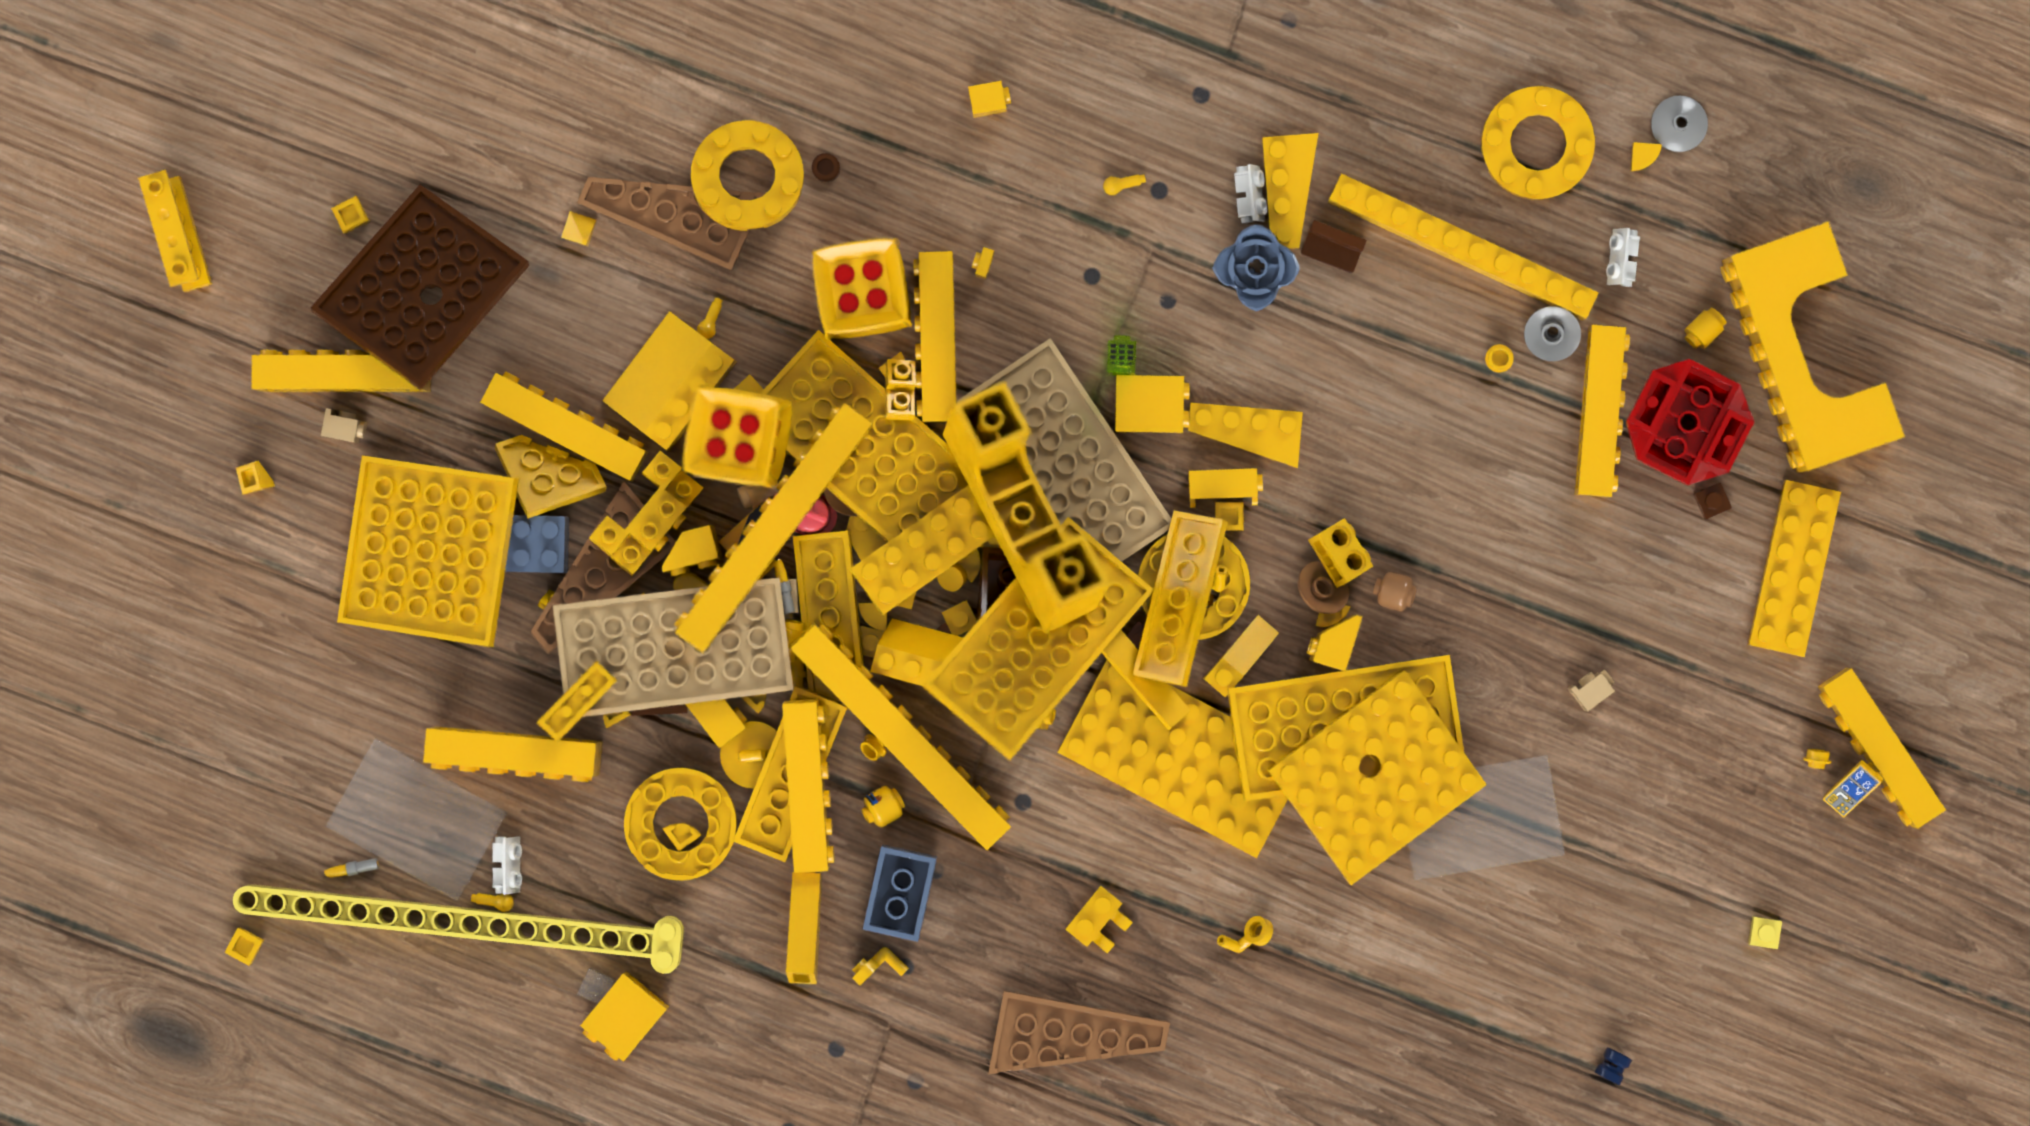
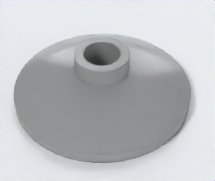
M1673 96L1665 99L1656 107L1651 119V129L1654 138L1659 144H1662V147L1673 152H1685L1695 148L1704 139L1708 128L1705 110L1696 100L1687 96ZM1677 118L1685 119V127L1680 128L1677 126Z
M1546 306L1535 311L1529 317L1525 325L1524 338L1527 347L1536 357L1546 361H1560L1572 355L1577 349L1581 340V327L1577 318L1570 311L1559 306ZM1550 327H1556L1558 329V333L1556 335H1550L1548 333V329Z

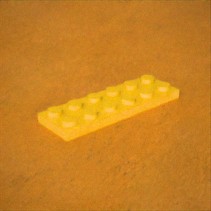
M1784 480L1748 645L1805 657L1841 492Z
M967 485L850 568V571L883 616L995 535L969 485Z
M1173 511L1132 675L1187 687L1227 521Z
M850 530L793 536L801 622H804V629L807 630L814 622L819 627L824 624L834 634L831 640L838 647L843 644L854 655L851 660L859 668L863 664L855 577L850 571V568L854 566ZM806 665L808 690L840 702L841 700Z
M795 685L790 700L819 699V706H824L825 723H821V734H826L827 751H822L823 762H826L848 707L843 703ZM782 717L735 835L734 842L786 862L792 848L784 722Z

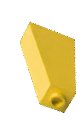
M792 872L786 975L789 983L817 984L822 887L821 873Z

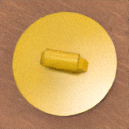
M750 721L743 723L746 729L721 747L720 760L724 772L734 783L745 788L754 789L777 731L768 724Z

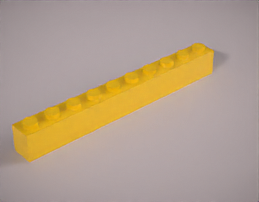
M1342 173L1327 202L1547 305L1562 307L1582 321L1588 317L1599 292Z
M845 403L841 409L836 406L826 419L830 423L824 432L819 429L810 441L813 446L807 454L802 452L793 464L796 469L790 477L785 475L778 483L776 488L779 492L775 498L771 499L768 497L759 511L763 514L758 521L751 520L742 533L746 537L740 545L734 543L725 555L729 560L723 568L717 566L708 578L712 583L706 591L701 588L691 601L694 607L689 614L684 611L674 625L677 627L676 635L702 654L705 653L871 429L872 423Z
M814 622L790 645V649L954 818L988 850L1011 828L1007 821L1010 816L1001 806L998 805L994 808L988 802L991 796L980 785L975 788L968 781L971 776L961 765L957 768L949 761L952 756L941 745L936 748L929 741L932 738L931 734L922 725L917 728L910 721L913 716L904 706L900 705L897 708L890 701L893 695L883 685L877 687L871 681L874 676L863 664L858 668L851 659L854 655L843 644L838 647L831 640L834 634L824 624L819 627Z

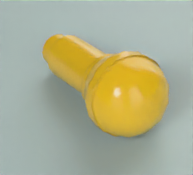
M1144 174L1124 178L1110 176L1103 182V189L1106 194L1114 196L1122 191V189L1145 183L1146 178Z
M716 297L710 305L706 318L697 326V332L706 339H710L715 335V322L722 308L723 300Z
M478 893L471 896V902L479 905L493 906L501 912H508L514 906V899L510 894H497L495 896Z

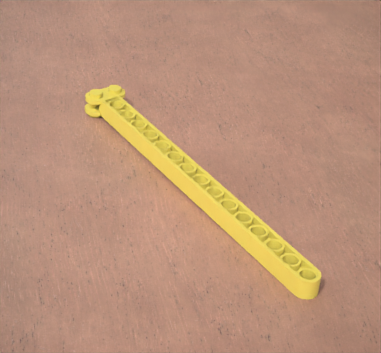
M263 885L243 886L233 896L235 909L240 913L248 915L651 958L652 967L662 974L674 971L680 964L684 926L681 920L674 916H665L655 924L654 928ZM246 892H251L255 897V904L252 907L247 906L243 901V896ZM273 895H278L283 900V906L280 910L273 908L271 905ZM301 898H306L311 903V909L308 913L302 912L299 908ZM329 901H334L339 906V912L336 916H332L327 912L326 906ZM357 904L364 905L367 910L364 919L358 918L354 913V908ZM384 907L393 909L395 917L392 922L383 919L382 910ZM412 910H418L422 914L423 920L420 925L411 922L410 913ZM440 913H445L450 917L451 923L448 928H443L438 924L437 918ZM468 916H473L478 920L479 926L476 931H471L466 927L465 921ZM496 919H501L506 923L507 929L504 934L495 932L493 923ZM524 922H529L534 926L535 931L532 937L522 934L521 926ZM551 925H557L561 928L562 938L560 940H554L550 937L549 928ZM579 928H585L589 931L590 941L588 943H582L578 940L577 931ZM607 931H613L617 934L619 941L616 946H610L605 942L604 936ZM635 934H641L645 937L647 944L644 949H638L633 945L632 939Z

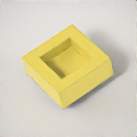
M1752 916L1748 944L1778 949L1782 921Z

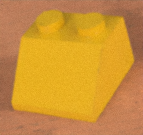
M1351 615L1317 633L1316 638L1311 637L1306 654L1311 655L1309 660L1346 671L1362 617Z

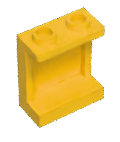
M1116 375L1115 433L1183 434V428H1189V411H1184V399L1189 400L1190 384L1184 383V376Z
M625 971L580 1026L584 1029L582 1033L594 1043L598 1040L606 1047L604 1051L608 1056L616 1061L621 1059L624 1062L669 1006L629 972Z

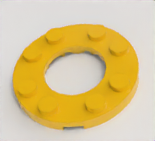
M1543 86L1523 88L1502 99L1489 114L1481 136V151L1491 177L1507 192L1531 200L1549 199L1563 194L1574 187L1590 167L1595 149L1593 126L1583 107L1570 95L1555 88ZM1541 115L1549 117L1559 124L1565 135L1566 146L1564 155L1557 164L1549 169L1537 171L1528 169L1517 161L1512 153L1510 141L1512 132L1520 121L1530 116Z
M751 120L731 122L711 132L697 148L691 166L692 188L699 206L717 223L740 231L761 227L767 228L784 219L797 204L804 183L803 163L799 151L791 139L774 126ZM747 149L756 150L765 154L772 162L775 169V181L771 189L762 197L754 200H740L731 196L723 188L720 181V168L724 160L733 152Z
M1167 535L1151 546L1139 568L1138 576L1153 589ZM1226 537L1223 539L1217 567L1222 565L1227 568L1225 587L1219 593L1213 606L1206 608L1198 640L1214 637L1231 627L1240 617L1249 598L1250 575L1248 566L1239 549ZM1153 592L1142 604L1146 615H1148Z
M670 768L650 776L632 794L624 816V833L631 853L649 872L669 880H691L711 872L729 854L737 832V814L729 793L715 778L692 768ZM685 796L694 799L702 805L708 816L709 827L706 837L700 845L691 850L678 852L668 849L659 841L654 832L653 820L656 810L664 801L671 797Z

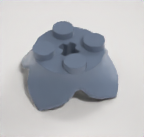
M1257 224L1242 230L1237 236L1236 242L1222 250L1213 265V271L1218 280L1226 286L1235 288L1242 304L1254 311H1259L1270 305L1276 298L1278 290L1292 283L1300 269L1299 262L1294 253L1289 248L1281 245L1271 230ZM1254 259H1260V263H1264L1265 268H1261V272H1255V268L1250 267V262L1253 263Z

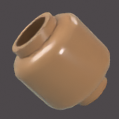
M1387 572L1383 579H1377L1373 594L1378 595L1377 600L1381 607L1402 612L1407 607H1412L1417 586L1413 585V580L1409 576Z

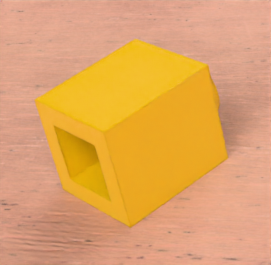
M1002 81L968 87L974 118L1007 112L1006 104H1011L1009 88H1003Z

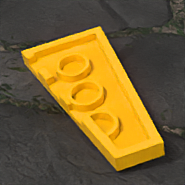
M1319 133L1262 137L1269 230L1275 234L1281 245L1289 249L1300 247Z
M1190 402L1188 431L1298 468L1303 412Z

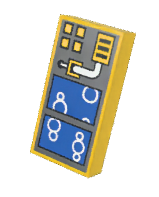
M1861 760L1823 796V800L1842 817H1845L1882 783L1883 777Z

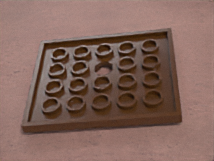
M419 185L310 309L316 316L421 391L530 265L524 257L425 187ZM435 287L441 289L442 298L438 303L428 305L421 300V293L424 289Z

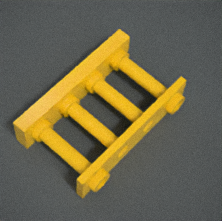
M167 170L139 177V183L170 287L181 285L183 291L188 292L211 285L212 281L181 177L169 178Z

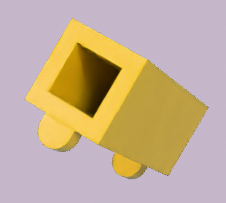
M1257 468L1188 471L1190 508H1196L1197 499L1251 497L1252 506L1258 505V491H1263L1262 474H1257Z

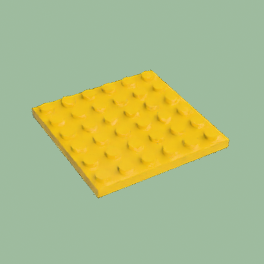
M362 455L337 622L494 647L519 478Z

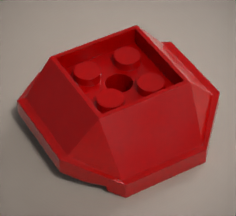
M1686 359L1652 370L1626 419L1636 460L1686 486L1729 473L1755 422L1741 385L1692 359ZM1685 414L1691 416L1694 420L1691 430H1685L1681 426V418Z

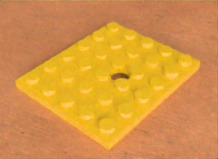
M1402 670L1268 769L1270 775L1349 885H1353L1487 785L1405 670ZM1366 755H1373L1380 762V770L1373 777H1366L1359 770L1360 760Z

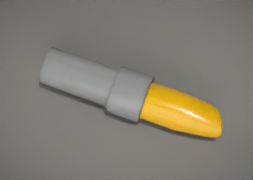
M779 559L774 564L776 578L780 577L784 614L795 612L791 595V584L788 581L784 564Z
M377 858L359 862H347L344 865L324 870V874L329 878L358 875L361 872L379 869V862Z

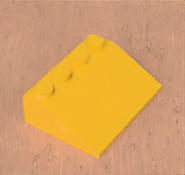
M669 311L602 401L665 450L671 451L688 428L691 408L698 386L710 385L713 388H718L737 361Z

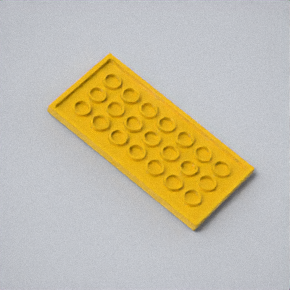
M819 330L760 393L792 401L791 425L786 453L795 461L802 452L807 454L813 445L810 441L819 429L824 432L830 423L826 419L836 406L841 409L845 403L872 423L871 429L836 474L827 489L887 542L968 485L948 444L916 416L914 421L886 419L885 388L831 340H827Z
M1069 517L1061 524L1064 532L1069 539L1082 533L1085 534L1110 582L1097 608L1045 633L1017 578H1015L923 685L927 691L1009 761L1154 591L1150 585Z
M1450 655L1228 688V699L1244 801L1285 795L1268 772V769L1402 670L1408 673L1464 752ZM1366 755L1360 760L1359 770L1364 776L1373 777L1380 770V762L1377 757Z
M1106 660L1057 753L1257 858L1288 798L1285 795L1244 801L1231 717L1169 684L1191 711L1168 730L1112 664Z

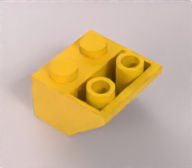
M707 525L682 532L662 565L663 572H670L671 576L675 577L690 573L689 567L698 565L699 569L717 566V560L723 559L715 526Z

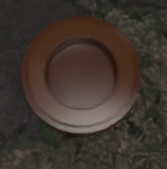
M822 153L813 160L812 172L818 180L831 182L840 173L839 161L832 154Z

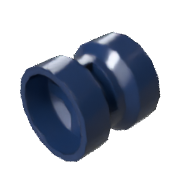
M1607 1047L1603 1054L1604 1060L1601 1064H1598L1595 1073L1620 1085L1624 1078L1623 1072L1626 1068H1629L1632 1059Z

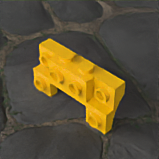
M661 451L658 452L642 472L658 489L627 528H622L609 516H606L589 537L593 543L632 577L654 549L660 552L669 540L666 535L673 527L677 530L687 518L683 515L704 488L683 472L682 467Z

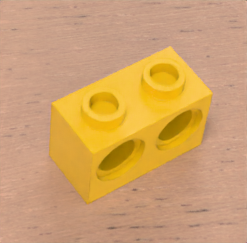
M1345 518L1308 539L1336 588L1350 582L1374 567L1371 563L1370 554L1361 546L1356 538L1355 529L1351 524L1347 523ZM1332 534L1337 536L1339 545L1334 543ZM1347 558L1352 561L1353 569L1347 565Z

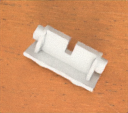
M1247 164V166L1236 167L1237 172L1234 173L1236 193L1246 192V197L1236 198L1238 218H1241L1242 224L1252 223L1253 221L1265 222L1264 215L1267 213V203L1262 194L1265 179L1260 166Z
M1630 228L1613 229L1609 242L1611 249L1610 259L1606 269L1607 285L1632 287V282H1635L1637 262L1628 261V256L1638 257L1640 236H1637V230H1630Z
M520 836L495 837V842L492 843L493 862H502V868H493L492 888H495V893L497 894L520 893V886L522 884V875L520 873V858L522 855Z

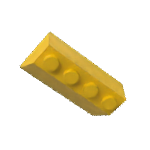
M892 618L877 644L870 672L923 686L964 637Z

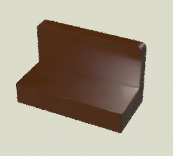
M1314 220L1301 254L1345 272L1353 273L1367 240Z

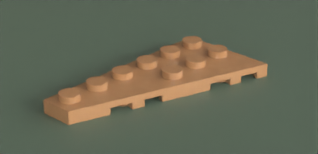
M588 177L577 201L582 206L730 271H733L751 230H734L711 219L699 206L692 186ZM726 190L731 196L740 200H754L766 194Z
M625 482L620 486L592 533L606 516H609L622 528L626 529L644 507V504ZM667 533L666 537L669 540L660 552L654 549L632 577L588 538L533 626L530 634L550 654L558 647L553 605L617 598L668 556L676 541Z
M1004 990L988 1074L1165 1051L1170 1022Z

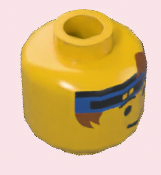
M881 786L864 797L865 807L861 809V812L869 824L874 822L875 825L882 828L902 816V809L905 807V804L895 788L890 789L887 786Z

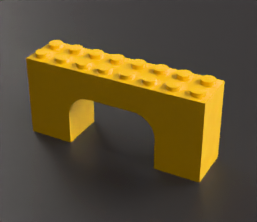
M1829 222L1722 260L1724 266H1721L1720 269L1725 282H1730L1733 291L1730 293L1731 302L1735 309L1739 308L1741 313L1740 327L1743 334L1749 336L1752 346H1749V352L1754 362L1758 361L1761 370L1758 373L1759 381L1763 389L1767 388L1771 399H1768V406L1772 415H1777L1780 423L1777 426V431L1781 441H1786L1789 452L1786 453L1792 469L1795 468L1797 473L1809 471L1905 437L1886 383L1872 386L1841 398L1827 396L1814 385L1791 321V310L1795 300L1806 290L1847 276Z
M1004 381L954 404L945 426L943 437L1044 632L1047 633L1095 610L1108 589L1110 582L1085 534L1082 533L1069 539L1061 527L1027 458L1025 444L1031 431Z

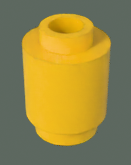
M1711 307L1707 311L1703 310L1684 329L1687 334L1685 340L1695 349L1698 347L1705 349L1724 330L1723 326L1727 322L1716 309Z

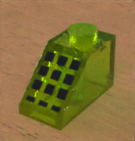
M1114 335V340H1108L1106 375H1135L1136 341H1130L1131 336Z

